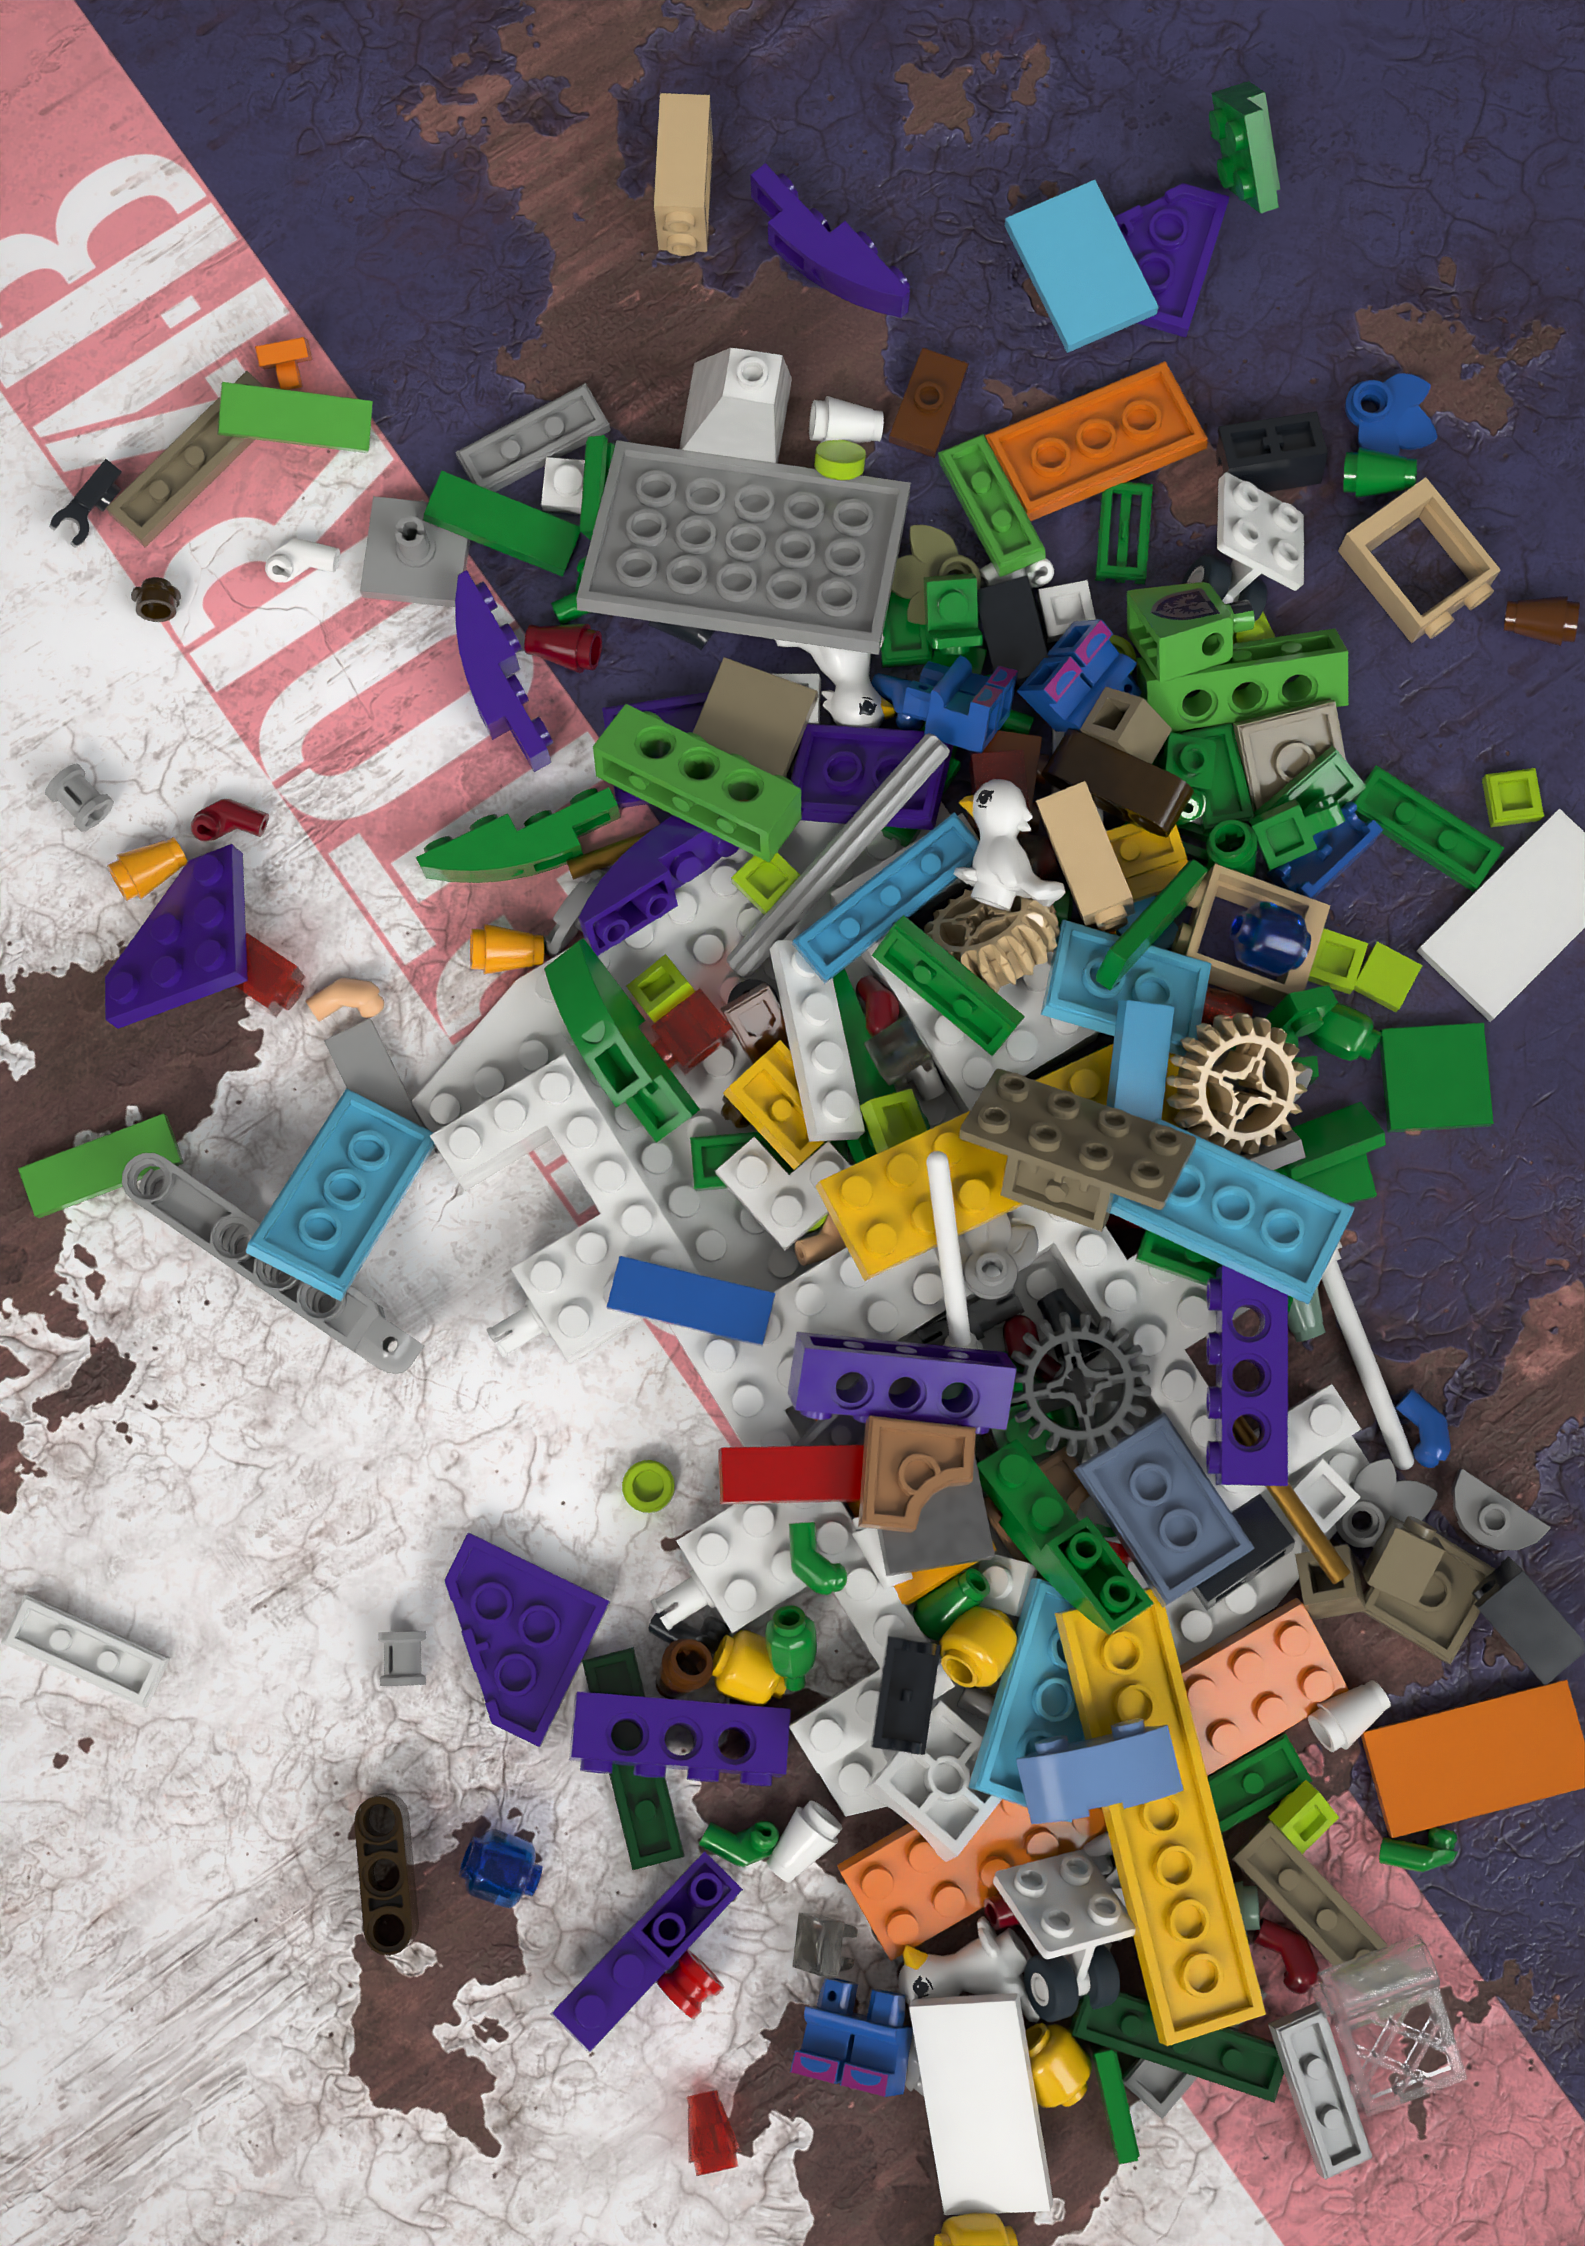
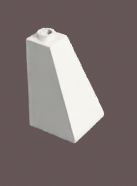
M729 348L695 362L679 449L778 464L792 382L783 355Z

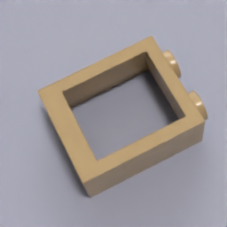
M660 93L654 195L658 249L667 250L671 254L678 256H689L695 252H707L713 151L710 95Z
M1426 477L1348 532L1338 550L1411 643L1425 633L1430 639L1440 634L1455 620L1451 614L1464 605L1469 610H1472L1484 602L1494 592L1491 584L1501 571ZM1418 517L1469 580L1423 615H1420L1371 553L1372 550Z
M1086 781L1037 800L1042 822L1084 926L1107 933L1126 926L1129 923L1127 916L1135 914L1133 897Z
M1214 864L1203 878L1193 899L1187 905L1193 907L1188 924L1181 923L1173 941L1172 952L1211 963L1208 983L1276 1007L1289 993L1305 990L1331 905ZM1215 896L1263 913L1262 910L1266 906L1274 907L1277 909V912L1269 915L1271 917H1275L1277 914L1287 916L1286 914L1291 915V911L1300 914L1297 917L1293 915L1294 918L1289 917L1290 919L1277 918L1293 924V928L1276 981L1197 953ZM1274 904H1277V905H1279V906H1282V907L1286 908L1288 911L1283 912V911H1281L1280 907H1278V906H1276V905H1274Z

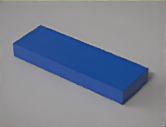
M619 1256L607 1309L763 1347L775 1293Z

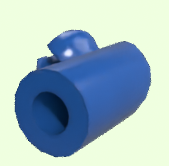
M882 673L875 674L871 684L881 697L893 702L894 711L898 713L896 717L897 727L901 730H919L923 726V720L902 715L906 689L912 681Z
M1412 1388L1402 1397L1395 1408L1419 1428L1421 1442L1413 1450L1414 1458L1422 1466L1434 1468L1439 1464L1440 1460L1445 1461L1451 1451L1447 1420L1440 1411Z

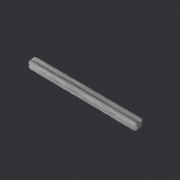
M928 733L919 741L727 957V963L737 974L744 978L752 976L769 957V949L777 940H784L946 759L950 750L940 739Z

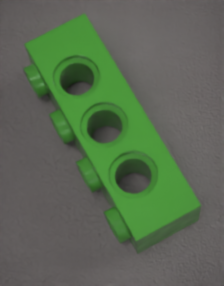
M1336 628L1234 643L1233 656L1228 662L1160 683L1143 657L1136 658L1137 682L1142 692L1139 697L1144 698L1172 728L1171 733L1179 734L1183 730L1233 724L1234 722L1327 699L1334 700L1336 707L1348 705V650ZM1300 674L1296 680L1284 683L1289 677ZM1250 682L1246 688L1235 690L1240 684ZM1193 690H1201L1197 695L1193 697L1184 698L1189 692Z
M625 704L593 745L596 777L769 863L801 820V789L796 787L789 779L761 770L751 765L741 755L724 752L708 744L701 736L695 733H685L665 723L652 712H642Z

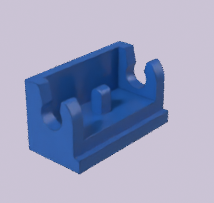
M1349 801L1341 808L1346 820L1345 822L1312 835L1317 846L1316 850L1270 870L1266 876L1278 887L1315 899L1376 841L1383 829L1374 820H1370L1366 824L1362 822L1355 814L1357 805Z

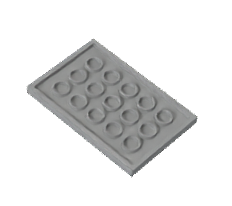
M616 441L576 597L577 610L879 655L910 497L911 483L861 475L850 480H835L821 475L816 469Z

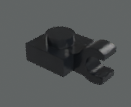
M105 459L74 496L73 500L53 516L49 527L54 531L64 520L75 522L78 526V534L73 538L70 545L74 548L80 546L89 534L88 514L95 506L104 512L106 507L110 505L122 490L115 484L122 471Z

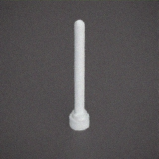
M934 1151L928 1155L926 1164L949 1336L945 1339L943 1346L983 1350L981 1342L976 1339L974 1334L970 1333L949 1162L945 1153Z
M1339 1241L1321 1279L1393 1463L1398 1469L1407 1470L1413 1466L1414 1456L1337 1263V1260L1341 1259L1338 1249L1342 1248V1244Z

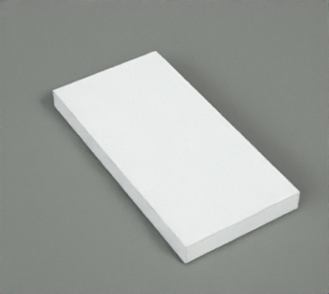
M1559 808L1416 951L1489 1022L1585 928V832Z
M1019 1993L913 1999L909 2010L944 2215L1050 2211L1053 2205V2196Z

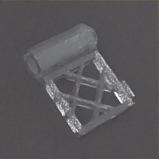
M1419 1934L1317 1973L1319 1984L1311 1987L1315 2003L1320 2009L1323 2019L1330 2016L1333 2017L1351 2074L1347 2075L1346 2078L1356 2108H1362L1367 2117L1468 2079L1439 1990L1440 1980L1431 1954ZM1426 2002L1430 2003L1432 2013L1422 2031L1403 2024L1410 2008ZM1373 2023L1384 2028L1373 2049L1369 2050L1355 2044L1351 2031ZM1437 2031H1439L1441 2039L1435 2037ZM1396 2033L1416 2041L1405 2063L1384 2056ZM1429 2046L1446 2053L1449 2066L1431 2073L1417 2069ZM1360 2058L1366 2060L1363 2067L1361 2065ZM1378 2066L1398 2073L1391 2088L1371 2095L1368 2085Z

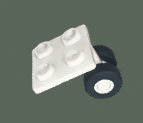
M1228 472L1224 473L1218 479L1217 548L1220 552L1233 558V561L1229 565L1226 561L1212 554L1203 555L1191 565L1181 584L1209 583L1224 604L1248 600L1252 605L1256 621L1261 616L1267 601L1266 584L1257 578L1261 573L1294 591L1304 584V516L1291 504L1283 503L1259 490L1252 483L1243 481Z
M1077 1850L996 1871L993 1884L1040 1953L1028 1960L1024 1972L1026 1993L1031 2006L1038 2016L1049 2022L1070 2017L1076 2011L1078 2001L1085 1994L1089 1995L1090 2005L1093 2010L1113 2004L1119 1994L1120 1977L1115 1959L1104 1944L1134 1936L1136 1928L1127 1913L1126 1907L1090 1856L1084 1850Z

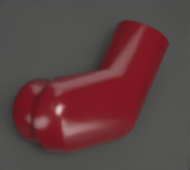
M224 798L197 812L191 822L190 829L196 839L204 842L216 840L235 829L261 837L266 830L269 814L232 799Z
M871 975L862 977L857 982L856 993L866 1003V1029L870 1036L877 1038L881 1044H893L899 1040L903 1032V1026L897 1020L899 1014L898 999L876 977Z
M1017 1314L1006 1320L1003 1326L1005 1350L1010 1358L1014 1350L1021 1351L1028 1356L1031 1354L1033 1348L1028 1346L1022 1338L1026 1332L1032 1334L1040 1342L1036 1324L1025 1315ZM1046 1353L1040 1360L1034 1377L1042 1383L1046 1382V1380L1054 1378L1062 1365ZM1018 1363L1021 1367H1025L1024 1364Z
M1262 1917L1260 1919V1930H1255L1253 1942L1281 1955L1286 1968L1283 1983L1289 1991L1295 1994L1308 1992L1311 1986L1317 1983L1319 1977V1966L1308 1940L1303 1935Z

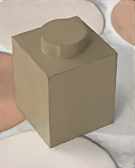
M1106 686L1080 729L1082 733L1150 764L1153 763L1172 730L1144 698Z
M1390 1515L1382 1535L1378 1538L1362 1569L1367 1584L1416 1607L1445 1552L1439 1539L1434 1537L1437 1530L1412 1516H1407L1405 1522Z
M1348 1544L1334 1547L1351 1572L1336 1584H1332L1310 1551L1295 1554L1303 1603L1314 1620L1366 1611L1357 1559Z

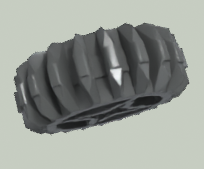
M1088 1311L1081 1312L1079 1317L1080 1327H1071L1069 1314L1062 1312L1059 1314L1061 1330L1053 1332L1051 1324L1046 1319H1043L1039 1322L1041 1330L1046 1335L1042 1341L1039 1342L1029 1332L1023 1335L1024 1342L1033 1348L1029 1356L1017 1350L1012 1352L1011 1358L1018 1363L1024 1364L1025 1367L1023 1372L1016 1371L1014 1382L1022 1383L1023 1390L1013 1391L1011 1403L1025 1400L1027 1407L1019 1410L1014 1417L1018 1423L1025 1422L1032 1416L1037 1422L1028 1431V1436L1032 1440L1039 1437L1044 1429L1051 1432L1046 1441V1449L1050 1451L1055 1450L1060 1437L1068 1439L1066 1445L1068 1456L1076 1455L1077 1440H1086L1089 1455L1093 1456L1098 1454L1096 1437L1104 1435L1109 1447L1115 1448L1118 1446V1441L1111 1432L1113 1428L1119 1425L1124 1433L1128 1435L1135 1431L1132 1424L1124 1419L1128 1411L1139 1417L1145 1416L1146 1409L1132 1401L1134 1395L1143 1397L1151 1395V1388L1149 1386L1135 1384V1377L1150 1374V1367L1147 1364L1132 1367L1130 1360L1143 1353V1349L1139 1344L1133 1345L1125 1351L1121 1348L1120 1345L1127 1340L1130 1334L1126 1328H1121L1111 1338L1106 1335L1111 1326L1110 1318L1103 1316L1099 1321L1097 1330L1089 1328L1091 1315ZM1077 1339L1090 1340L1103 1345L1113 1353L1120 1367L1110 1369H1093L1088 1367L1082 1360ZM1062 1343L1065 1362L1063 1371L1053 1379L1033 1384L1035 1371L1042 1357L1051 1348ZM1072 1356H1075L1077 1367L1081 1370L1084 1377H1093L1094 1379L1106 1377L1103 1380L1093 1381L1092 1389L1086 1387L1089 1393L1084 1396L1086 1406L1084 1411L1081 1408L1079 1398H1076L1073 1390H1064L1063 1388L1050 1390L1054 1387L1063 1386L1065 1378L1071 1380L1068 1373L1073 1371ZM1123 1383L1121 1397L1114 1410L1105 1419L1095 1424L1093 1415L1095 1395L1102 1389L1112 1387L1114 1384ZM1063 1398L1070 1401L1075 1407L1079 1427H1070L1054 1421L1044 1413L1037 1400Z

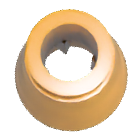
M172 837L166 841L163 840L117 854V860L108 864L107 867L122 896L128 901L136 896L141 900L180 870L181 867L185 866L188 861L177 840Z
M484 924L483 929H471V969L483 970L485 975L543 964V935H533V933Z

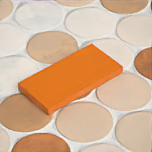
M1166 361L985 435L1030 522L1101 493L1115 485L1125 483L1205 450L1208 444V438Z
M1564 1679L1366 1730L1361 1735L1390 1838L1585 1788V1740L1568 1681Z

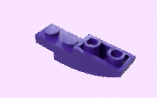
M766 163L750 175L751 198L771 218L768 221V244L787 263L815 284L852 304L899 318L908 313L910 299L908 280L897 267L891 266L888 268L877 256V248L867 234L863 231L856 233L846 221L831 231L827 220L817 209L812 208L809 210L798 199L797 189L790 179L782 173L776 175Z
M466 570L460 573L457 579L455 625L459 653L469 688L480 717L492 740L510 731L532 770L536 772L552 763L547 746L554 742L540 717L533 720L529 718L522 706L529 699L515 674L510 676L520 670L516 653L522 650V647L510 625L506 623L499 626L491 611L497 609L498 606L485 582L482 581L475 585Z
M674 815L631 846L601 878L578 917L586 942L597 956L621 943L624 939L676 908L678 903L674 890L708 870L721 857L733 855L738 851L739 847L691 823H687L683 819Z
M704 1851L597 1962L550 2014L588 2053L591 2052L743 1889Z

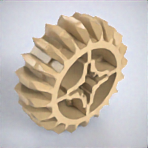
M965 889L964 894L959 898L948 899V906L945 909L936 910L933 913L934 921L928 922L924 926V931L930 938L996 993L999 992L1002 986L1009 983L1016 986L1017 979L1023 975H1033V967L1035 965L1044 964L1048 961L1047 953L1057 947L1055 939L1060 933L1058 919L1055 915L1056 910L1053 904L1047 907L1032 898L1015 896L1010 911H1005L974 900L970 897L972 890Z
M1236 1013L1232 1019L1229 1016L1218 1015L1214 1017L1213 1027L1205 1023L1196 1025L1198 1040L1189 1037L1181 1039V1043L1187 1053L1184 1057L1175 1055L1170 1058L1174 1066L1179 1067L1177 1076L1172 1075L1166 1078L1168 1085L1177 1087V1093L1166 1100L1169 1106L1180 1108L1173 1121L1178 1126L1188 1127V1132L1238 1155L1241 1150L1243 1153L1250 1155L1259 1153L1260 1143L1266 1146L1277 1145L1275 1129L1281 1132L1292 1130L1286 1119L1288 1113L1298 1114L1303 1112L1298 1104L1293 1103L1295 1094L1300 1095L1308 1091L1304 1085L1296 1083V1077L1307 1070L1303 1064L1292 1062L1300 1049L1295 1044L1285 1043L1287 1033L1284 1030L1276 1027L1271 1028L1269 1020L1260 1017L1252 1019L1248 1014ZM1236 1046L1235 1051H1229L1223 1063L1213 1067V1064L1220 1055L1231 1047ZM1263 1068L1265 1069L1266 1083L1263 1081ZM1223 1077L1233 1080L1238 1079L1239 1085L1248 1088L1249 1093L1233 1090L1234 1085L1225 1082ZM1206 1085L1210 1091L1209 1104L1206 1098ZM1259 1104L1254 1112L1243 1120L1247 1110L1251 1106ZM1238 1119H1242V1120H1243V1121H1241V1122H1239V1123H1236Z

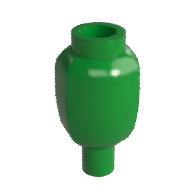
M1337 1003L1322 1018L1324 1024L1316 1031L1307 1035L1315 1045L1341 1059L1352 1061L1359 1057L1370 1060L1381 1039L1382 1032L1373 1029L1374 1023L1368 1015L1349 1006Z
M787 1605L777 1609L773 1618L766 1624V1648L773 1670L777 1675L784 1677L785 1687L790 1691H799L804 1688L806 1684L805 1675L815 1663L817 1654L816 1626L814 1621L806 1616L801 1608Z

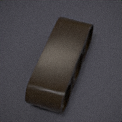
M1068 729L1041 773L1047 782L1059 790H1064L1086 781L1097 808L1165 838L1170 835L1194 794L1192 787L1176 775L1073 729Z
M382 1793L370 1797L360 1804L355 1813L354 1827L365 1940L374 1952L380 1955L391 1956L400 1953L414 1941L418 1933L419 1918L408 1808L400 1797L390 1793ZM376 1804H384L394 1813L395 1824L387 1834L375 1831L370 1824V1811ZM389 1859L398 1866L400 1878L395 1887H383L376 1881L374 1867L378 1860ZM394 1914L403 1921L405 1932L401 1941L389 1942L382 1937L379 1931V1921L382 1915Z

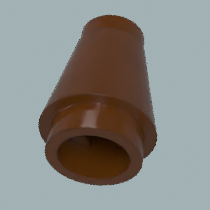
M1568 596L1507 601L1503 631H1511L1515 634L1561 646L1562 641L1575 642L1580 602L1568 601Z
M679 1639L672 1642L665 1649L655 1680L656 1689L661 1696L667 1699H677L707 1684L713 1673V1660L707 1647L697 1640Z

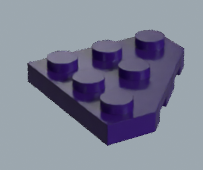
M1182 183L1166 191L1164 197L1143 207L1137 205L1114 217L1159 306L1156 315L1137 324L1186 338L1229 202V196Z
M233 844L193 858L187 862L105 976V1020L117 1029L248 981L243 853Z
M468 1532L444 1581L450 1600L453 1602L462 1629L461 1633L486 1702L485 1706L491 1724L541 1747L611 1601Z

